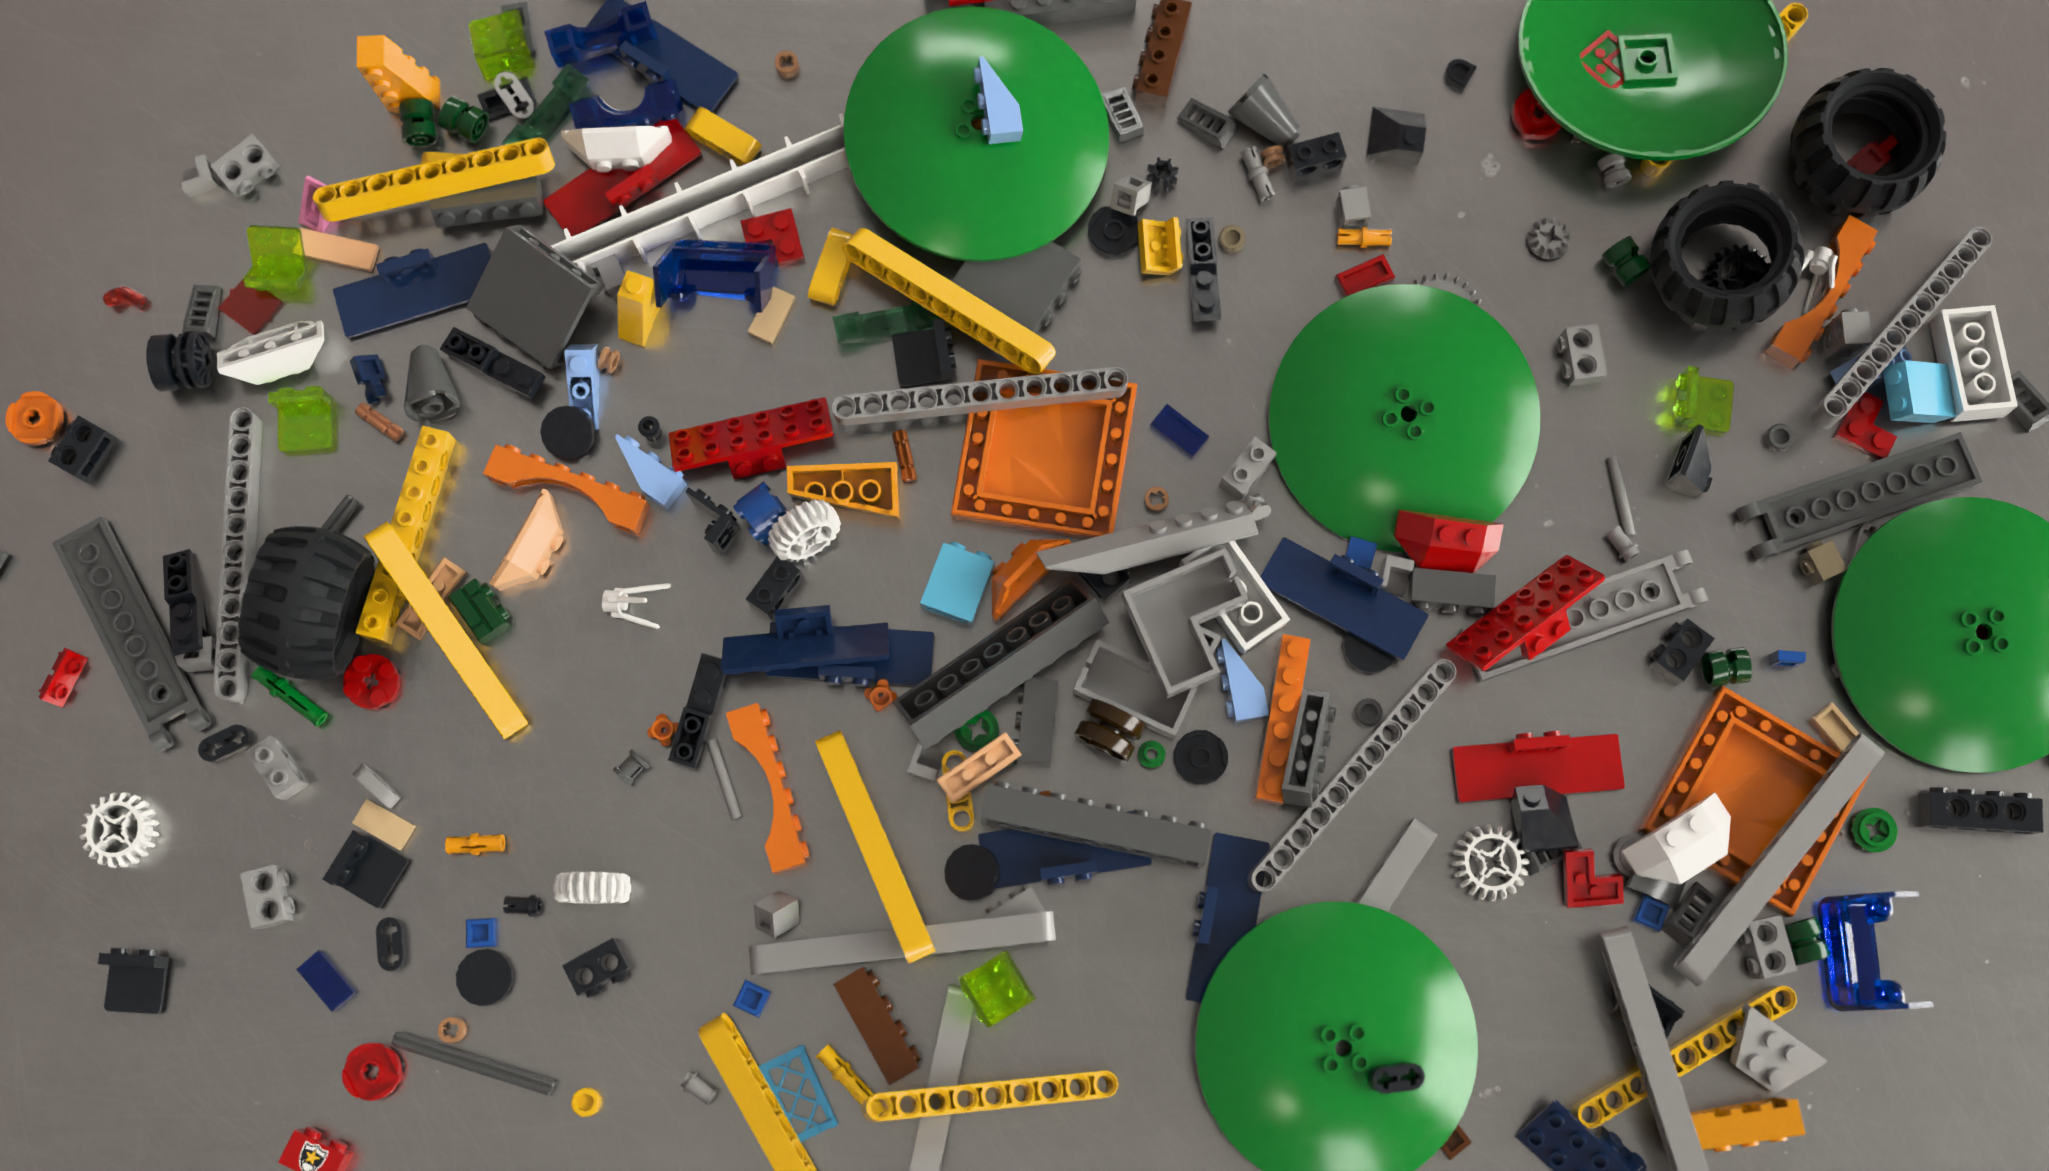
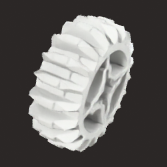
M815 499L809 503L804 501L802 505H795L792 510L786 511L784 516L778 517V522L772 525V529L768 533V541L773 552L780 560L792 561L793 563L798 562L800 559L805 561L807 557H814L817 552H822L825 546L830 545V541L834 540L837 537L836 534L840 531L839 526L841 522L837 512L828 502Z
M126 792L121 793V795L111 793L109 798L100 797V805L95 803L90 805L93 813L83 814L88 819L87 824L79 825L82 829H86V833L79 836L80 839L88 841L82 848L86 851L91 850L88 857L95 860L98 859V864L104 866L108 864L110 868H117L118 865L126 868L129 867L130 862L133 864L140 863L139 855L142 857L149 856L146 847L153 848L156 846L151 841V838L159 836L158 832L153 831V827L158 826L160 823L157 820H151L156 815L155 810H148L149 802H141L140 796L133 795L131 797L130 793ZM121 808H128L130 810L126 815L122 814L119 818L110 815ZM117 825H121V826H122V828H119V829H122V832H121L122 835H117V833L120 832V831H117V829H118V826H117ZM138 825V831H137V835H136V834H135V828H136V826ZM120 842L129 845L128 848L117 853L109 850Z
M1491 825L1484 826V833L1479 826L1475 827L1474 835L1470 832L1464 834L1467 842L1463 840L1457 841V845L1463 850H1454L1452 853L1455 857L1460 858V861L1451 863L1452 867H1460L1461 870L1454 873V877L1463 876L1465 879L1459 886L1463 888L1470 885L1471 887L1468 890L1470 896L1479 890V900H1484L1487 893L1490 901H1496L1497 894L1502 900L1506 899V890L1510 894L1517 892L1513 883L1518 886L1524 884L1518 875H1528V871L1522 869L1521 865L1529 864V860L1521 859L1520 855L1526 852L1522 851V849L1518 850L1516 847L1520 844V839L1517 838L1511 842L1510 838L1513 832L1510 830L1502 836L1503 830L1501 826H1497L1494 833ZM1482 840L1497 842V845L1490 852H1485L1482 849L1478 850L1474 847ZM1504 849H1506L1510 856V871L1509 867L1503 862ZM1470 855L1478 865V870L1475 874L1476 878L1469 866ZM1493 857L1495 860L1493 863H1496V866L1487 870L1485 859ZM1491 874L1506 878L1498 886L1483 884L1484 880Z
M612 872L560 873L555 876V883L553 885L554 899L561 903H625L629 900L631 893L630 877L626 874Z

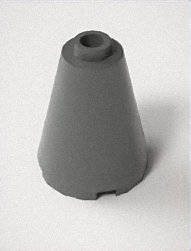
M1265 73L1228 110L1232 117L1279 146L1284 144L1287 146L1291 145L1300 136L1297 133L1300 128Z
M429 345L417 346L410 353L404 402L405 414L408 418L420 422V418H428L429 422L446 420L457 413V407L460 408L459 398L438 351Z

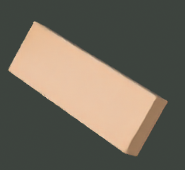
M301 228L293 253L305 258L373 272L380 248L376 244Z
M444 557L428 580L444 603L447 604L449 601L448 597L457 590L468 573ZM410 604L395 623L418 640L427 631V628Z
M1004 732L936 781L953 804L1022 755L1007 733Z

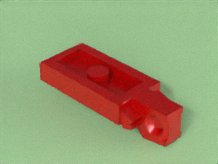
M1892 135L1880 145L1876 141L1870 142L1846 163L1864 174L1874 175L1890 161L1892 157L1888 153L1899 142Z

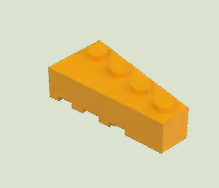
M385 35L357 36V68L388 111L400 113V103L409 99H426L433 102L435 109L440 108V79L437 76H429L427 68L416 66L415 59L410 55L402 54V49Z
M897 462L787 466V493L790 497L809 501L814 499L817 501L824 500V502H828L833 506L900 519Z
M1774 1097L1690 1112L1702 1150L1713 1149V1152L1730 1150L1732 1145L1741 1144V1147L1759 1145V1141L1769 1140V1142L1787 1140V1137L1806 1135L1798 1099Z

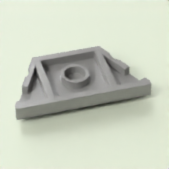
M1747 1003L1743 1005L1742 1012L1745 1013L1742 1028L1737 1029L1736 1045L1732 1050L1730 1062L1776 1094L1827 1062L1818 1053Z

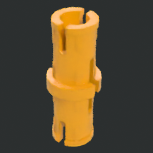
M1362 227L1361 229L1337 228L1336 238L1338 239L1336 243L1337 245H1360L1361 248H1366L1367 245L1390 247L1392 230L1368 229V227Z
M471 833L470 836H447L445 850L448 855L456 853L479 855L480 852H504L505 836L504 834L480 835L479 833Z

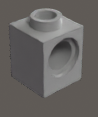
M1357 185L1344 187L1343 190L1339 191L1336 199L1341 229L1368 226L1372 216L1367 188H1358Z

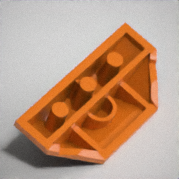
M1069 539L1029 540L1025 545L1021 542L1012 551L1011 555L1013 557L1006 564L1001 562L993 570L992 621L996 625L1051 570L1045 569L1036 552L1070 544L1072 542Z

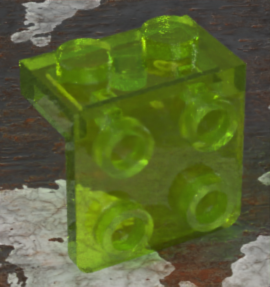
M518 10L506 11L469 23L475 59L485 81L496 78L502 71L515 73L535 67Z
M250 225L247 228V237L252 267L243 277L245 287L256 288L261 291L282 289L284 292H293L299 290L308 277L301 230L296 227Z
M1688 366L1678 375L1676 380L1678 394L1673 409V415L1675 416L1674 426L1693 429L1699 424L1704 426L1705 431L1728 432L1731 426L1734 383L1730 380L1699 376L1700 367Z
M307 386L305 390L279 388L278 392H268V403L278 410V449L281 452L329 450L333 447V397L322 387Z
M1007 950L959 978L962 992L971 1000L976 1009L977 1017L988 1028L1036 999Z

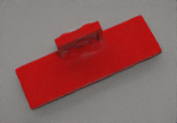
M673 113L668 114L652 125L653 127L667 126L672 136V142L650 164H646L635 171L612 169L609 172H599L589 168L543 200L544 205L562 229L567 228L573 237L597 227L620 211L619 206L622 205L623 208L629 206L637 198L652 190L656 185L702 154L699 147L684 130Z
M825 397L680 429L670 432L668 435L674 472L728 460L733 479L786 468L782 448L832 437L834 433L827 400Z
M1565 555L1446 644L1447 650L1481 671L1487 670L1519 645L1522 656L1530 661L1571 630L1566 609L1605 581V576L1603 573L1575 558Z
M1560 731L1543 732L1544 737H1533L1532 733L1516 734V739L1507 743L1457 746L1452 748L1457 798L1460 803L1511 799L1515 787L1545 785L1560 794L1622 790L1625 788L1619 737L1617 734L1570 737V735H1561Z

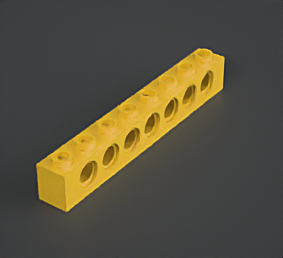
M423 425L390 524L417 563L456 444V439L449 432ZM378 561L355 633L365 639L392 645L398 626L395 623L401 616L406 598L380 561Z

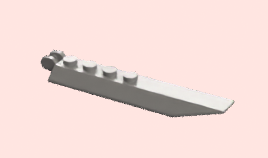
M1250 494L1243 501H1230L1224 505L1207 507L1188 514H1179L1169 519L1156 520L1149 524L1036 552V555L1045 569L1107 574L1258 535L1255 521L1268 517L1272 509L1264 501L1261 494Z

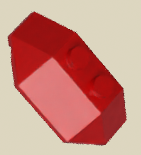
M1398 509L1394 537L1410 559L1414 560L1417 568L1475 573L1499 551L1504 524Z

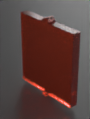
M245 275L234 289H230L229 296L218 309L251 334L256 335L267 322L272 321L271 317L283 302L248 275Z

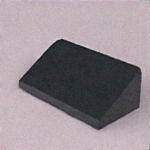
M528 77L520 78L519 81L532 98L533 103H537ZM514 81L500 85V88L503 89L506 87L509 90V92L513 94L514 90L512 89L511 84ZM495 88L477 95L482 109L489 114V120L511 112ZM517 95L513 97L517 102L515 110L524 108L529 104L527 101L522 102Z

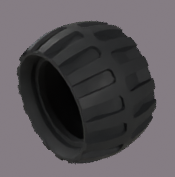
M1870 68L1859 69L1837 77L1825 84L1803 106L1791 132L1789 161L1790 166L1794 167V179L1798 187L1803 188L1812 203L1816 206L1819 204L1828 209L1829 213L1837 216L1851 215L1858 219L1884 215L1912 201L1928 186L1937 173L1946 147L1947 133L1943 129L1945 117L1942 108L1939 109L1934 101L1935 96L1928 88L1925 89L1917 83V79L1909 74L1902 75L1889 68H1878L1873 71ZM1843 113H1862L1878 119L1888 127L1899 142L1901 163L1898 173L1886 176L1864 174L1848 165L1835 148L1831 135L1833 118Z
M1733 180L1720 181L1718 185L1711 187L1704 185L1691 191L1688 197L1679 199L1668 210L1659 224L1653 238L1650 254L1653 282L1666 306L1671 311H1677L1685 322L1691 325L1698 323L1707 326V330L1719 332L1721 328H1732L1733 331L1742 330L1750 327L1755 322H1762L1772 316L1792 295L1803 269L1804 240L1800 234V226L1792 211L1784 208L1783 200L1773 192L1768 194L1761 190L1759 185L1750 182L1747 185L1737 184ZM1718 224L1737 225L1753 232L1764 243L1770 256L1771 270L1759 282L1741 290L1722 291L1702 284L1689 273L1682 259V248L1691 236L1705 227Z
M293 526L274 529V532L269 533L265 538L264 544L256 555L255 562L248 576L245 593H243L238 621V645L241 647L240 652L257 665L291 678L318 680L342 675L347 665L350 664L361 638L355 632L375 573L374 556L371 555L372 552L354 539L324 528Z

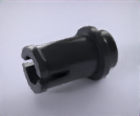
M646 416L639 421L638 430L648 441L654 442L653 438L656 441L661 438L662 431L656 418Z
M531 894L529 897L506 895L503 902L504 905H508V907H503L505 914H528L529 917H534L535 914H540L541 898L536 897L534 894Z

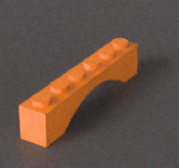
M1851 215L1839 225L1828 244V248L1837 256L1834 288H1829L1828 280L1825 291L1813 310L1797 319L1785 322L1775 332L1764 353L1791 369L1799 362L1803 364L1812 352V349L1809 348L1811 343L1818 341L1825 330L1822 327L1826 319L1830 320L1838 308L1835 305L1837 299H1842L1851 286L1848 284L1851 276L1855 277L1864 264L1860 262L1864 255L1868 256L1874 248L1876 242L1873 239L1878 232L1876 229Z
M495 444L483 472V475L489 481L513 490L536 484H554L572 488L594 501L602 509L613 527L639 536L651 507L645 500L646 497L635 491H630L627 494L620 491L621 487L611 482L605 481L603 485L595 482L596 478L587 473L580 472L577 475L571 473V469L563 464L555 463L552 466L545 463L546 459L531 453L528 457L520 454L521 450L512 445L506 444L505 447Z
M1283 634L1279 640L1269 717L1253 801L1278 806L1284 803L1282 784L1299 710L1311 639Z
M758 703L726 712L733 739L758 760L771 786L773 820L765 849L772 873L776 875L808 865L806 858L810 857V852L806 840L802 842L800 840L798 831L802 830V825L798 814L793 815L790 804L794 803V798L790 787L785 788L782 778L787 777L783 762H777L774 751H778L779 748L775 735H769L767 725L771 724L767 709H762Z

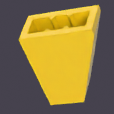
M627 270L617 294L618 338L644 347L663 301L652 278Z

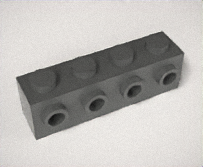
M538 175L431 199L430 211L437 228L543 215V191Z
M1306 689L1302 691L1282 784V795L1285 804L1312 808L1313 799L1319 798L1321 781H1317L1319 772L1324 773L1326 756H1323L1324 747L1329 748L1331 731H1328L1329 723H1334L1336 716V707L1332 706L1331 693Z

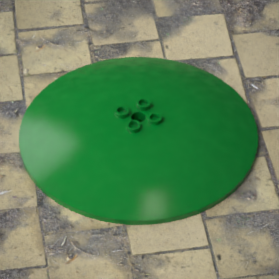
M1528 0L1519 25L1518 55L1521 69L1530 90L1543 109L1559 125L1584 142L1599 149L1635 159L1662 161L1688 159L1717 151L1736 142L1758 125L1770 111L1780 93L1788 66V45L1785 29L1779 13L1771 0ZM1607 30L1618 38V45L1610 38H1606L1582 59L1580 58V53ZM1619 47V54L1610 62L1622 71L1624 83L1617 89L1603 86L1586 71L1582 62L1612 86L1621 77L1602 61ZM1596 49H1603L1605 56L1597 58L1595 56ZM1647 56L1654 62L1645 63L1641 60V57ZM1603 64L1606 67L1605 73H1598L1596 66Z
M955 7L935 11L904 24L880 42L866 58L853 81L846 102L843 136L845 154L850 172L863 199L874 214L901 238L916 247L949 259L972 262L1001 261L1022 256L1049 244L1067 231L1087 209L1100 185L1107 163L1109 150L1107 112L1098 85L1088 67L1078 54L1055 33L1033 20L1005 10L989 7ZM979 57L985 58L1019 104L1023 126L1021 141L988 144L987 135H983L982 130H976L971 125L973 120L985 118L983 109L979 110L977 93H981L980 85L975 84L973 68L977 67Z
M1394 284L1369 288L1346 296L1316 315L1301 330L1285 353L1276 372L1269 402L1268 423L1272 449L1277 452L1275 460L1279 471L1299 504L1315 520L1348 541L1353 536L1376 543V550L1406 553L1394 537L1398 509L1493 522L1509 506L1525 483L1534 462L1540 435V405L1535 380L1526 358L1511 335L1496 319L1474 303L1451 292L1422 285ZM1405 407H1409L1415 412V419L1411 422H1406L1401 417V410Z
M1954 497L1916 506L1883 524L1862 544L1849 562L1847 570L1841 578L1832 612L1831 634L1836 667L1842 684L1859 714L1877 734L1902 753L1920 762L1946 770L1968 773L1998 772L2029 764L2048 755L2049 522L2024 508L2007 502L1989 498ZM1978 625L1985 626L1988 631L1985 640L1979 639L1976 635Z
M1318 902L1290 908L1271 916L1242 936L1226 953L1210 978L1201 1000L1195 1030V1061L1202 1094L1218 1127L1229 1142L1260 1170L1414 1171L1443 1146L1457 1127L1466 1110L1477 1071L1478 1035L1475 1016L1464 984L1454 966L1429 937L1407 921L1379 908L1351 902ZM1340 1040H1346L1350 1045V1050L1345 1056H1339L1335 1050L1336 1044ZM1411 1062L1419 1065L1425 1074L1423 1085L1418 1089L1383 1094L1373 1090L1368 1083L1370 1070L1379 1065ZM1409 1070V1074L1400 1075V1079L1408 1080L1411 1083V1078L1415 1077V1072ZM1382 1074L1381 1078H1377V1083L1383 1085L1385 1081L1393 1079Z

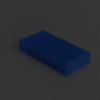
M1168 404L1165 405L1150 424L1151 428L1192 459L1209 439V435Z
M321 950L314 953L296 969L331 1012L338 1010L357 993Z

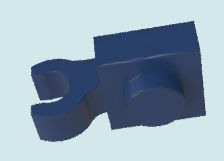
M378 354L354 356L350 360V364L357 384L366 385L365 397L368 404L379 403L378 397L386 396L385 389L381 384L386 379V375Z

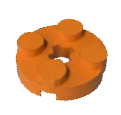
M30 391L20 395L21 398L16 403L12 402L6 412L5 423L8 431L17 440L26 445L40 446L58 439L64 422V413L58 401L43 392ZM38 412L40 420L33 424L29 421V418L34 417L35 413Z

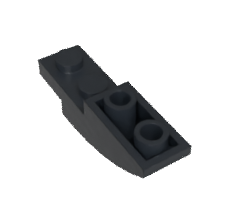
M1213 217L1186 219L1188 274L1194 321L1221 320Z
M455 327L452 328L440 347L442 352L499 385L530 399H533L546 378L542 372L501 353L495 347Z
M187 549L164 555V599L169 605L171 651L177 656L203 649L202 633L206 632L204 605L192 551Z
M707 653L701 654L687 705L683 707L668 758L669 761L696 768L725 687L723 683L726 674L721 672L722 658Z

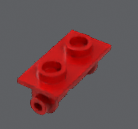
M65 647L62 652H58L59 655L51 668L55 671L53 676L48 674L41 689L38 690L40 692L38 698L62 708L88 660V657L75 653Z

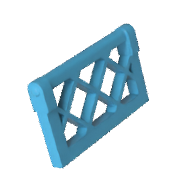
M799 1045L795 1049L758 1066L792 1127V1117L807 1122L805 1131L797 1134L801 1142L838 1125L804 1045ZM799 1056L805 1068V1073L790 1069L791 1060ZM775 1067L784 1070L778 1086L775 1085L769 1070ZM787 1071L803 1077L797 1093L782 1088ZM806 1078L810 1080L817 1095L816 1100L801 1095ZM780 1091L796 1096L790 1112L786 1111L779 1095ZM799 1098L815 1103L809 1119L793 1114ZM817 1105L822 1107L827 1118L822 1123L812 1121Z

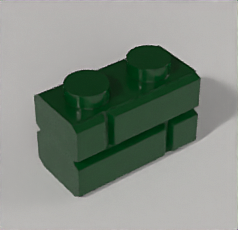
M475 578L448 598L477 640L485 645L511 627L507 620L511 616L501 603L496 605L492 599L495 593L487 582L482 584Z

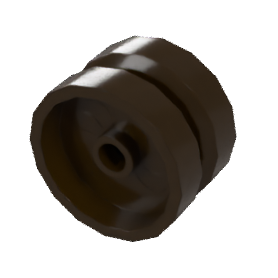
M1092 699L1086 714L1094 722L1081 721L1074 735L1097 751L1128 762L1135 748L1127 739L1139 740L1146 725L1136 717L1098 699Z

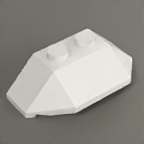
M667 126L583 128L561 131V136L567 147L589 167L599 172H609L612 169L635 171L646 164H650L672 142V136Z
M321 320L315 322L297 321L249 336L233 344L229 349L217 353V370L220 374L255 385L273 382L291 374H299L304 370L310 369L325 341L324 324Z
M1712 793L1623 849L1621 853L1637 876L1682 884L1728 854L1731 816L1716 793Z

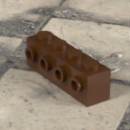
M1160 0L1159 4H1154L1151 19L1155 20L1153 28L1148 27L1145 37V43L1149 44L1147 51H1141L1138 66L1142 67L1140 75L1135 74L1132 84V90L1136 91V101L1165 108L1189 21L1192 2L1185 0Z
M861 967L833 985L887 1083L891 1085L920 1068L918 1062L922 1058L915 1045L913 1044L909 1047L904 1036L908 1035L901 1020L895 1021L890 1011L894 1007L886 994L881 996L876 988L880 982L872 969L867 971L865 967Z

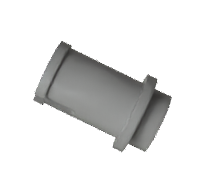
M1617 526L1606 537L1621 554L1619 558H1624L1627 562L1639 553L1638 545H1634L1621 529L1622 527Z
M689 1071L680 1084L684 1088L683 1092H690L708 1106L718 1092V1089H715L699 1078V1073L696 1072L694 1074Z

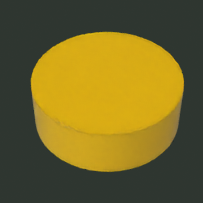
M581 1088L572 1096L571 1107L581 1117L592 1116L601 1107V1096L593 1088Z

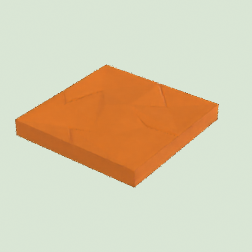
M978 359L974 381L1031 376L1033 374L1028 373L1016 364ZM1043 369L1038 375L1060 373V371ZM1111 379L1108 381L1113 387H1120L1123 384L1122 381ZM1089 380L1081 384L1086 390H1092L1096 387L1095 383ZM1128 382L1125 394L1117 398L968 413L951 518L1083 540L1114 533L1137 384ZM1059 383L1054 389L1059 393H1064L1069 387L1064 383ZM1032 386L1027 392L1032 396H1036L1042 390L1037 386ZM1004 389L1000 393L1003 398L1007 399L1015 394L1011 389ZM977 392L973 396L977 401H984L988 397L984 392Z
M1722 685L1716 688L1638 830L1647 835L1712 793H1716L1731 816L1728 854L1705 868V870L1735 887L1839 757L1840 753ZM1869 775L1766 903V906L1785 917H1793Z

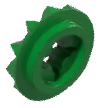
M988 710L975 715L966 721L961 728L955 729V735L959 744L969 751L976 752L996 739L999 734L998 721ZM980 719H983L981 728L988 735L978 734L972 740V730L966 724L976 726Z
M1867 808L1860 811L1853 818V827L1850 831L1853 832L1854 842L1858 843L1863 850L1874 853L1883 852L1891 848L1895 843L1898 834L1897 825L1894 818L1885 810ZM1877 823L1876 830L1880 832L1881 836L1873 835L1870 838V830L1865 825L1872 826Z

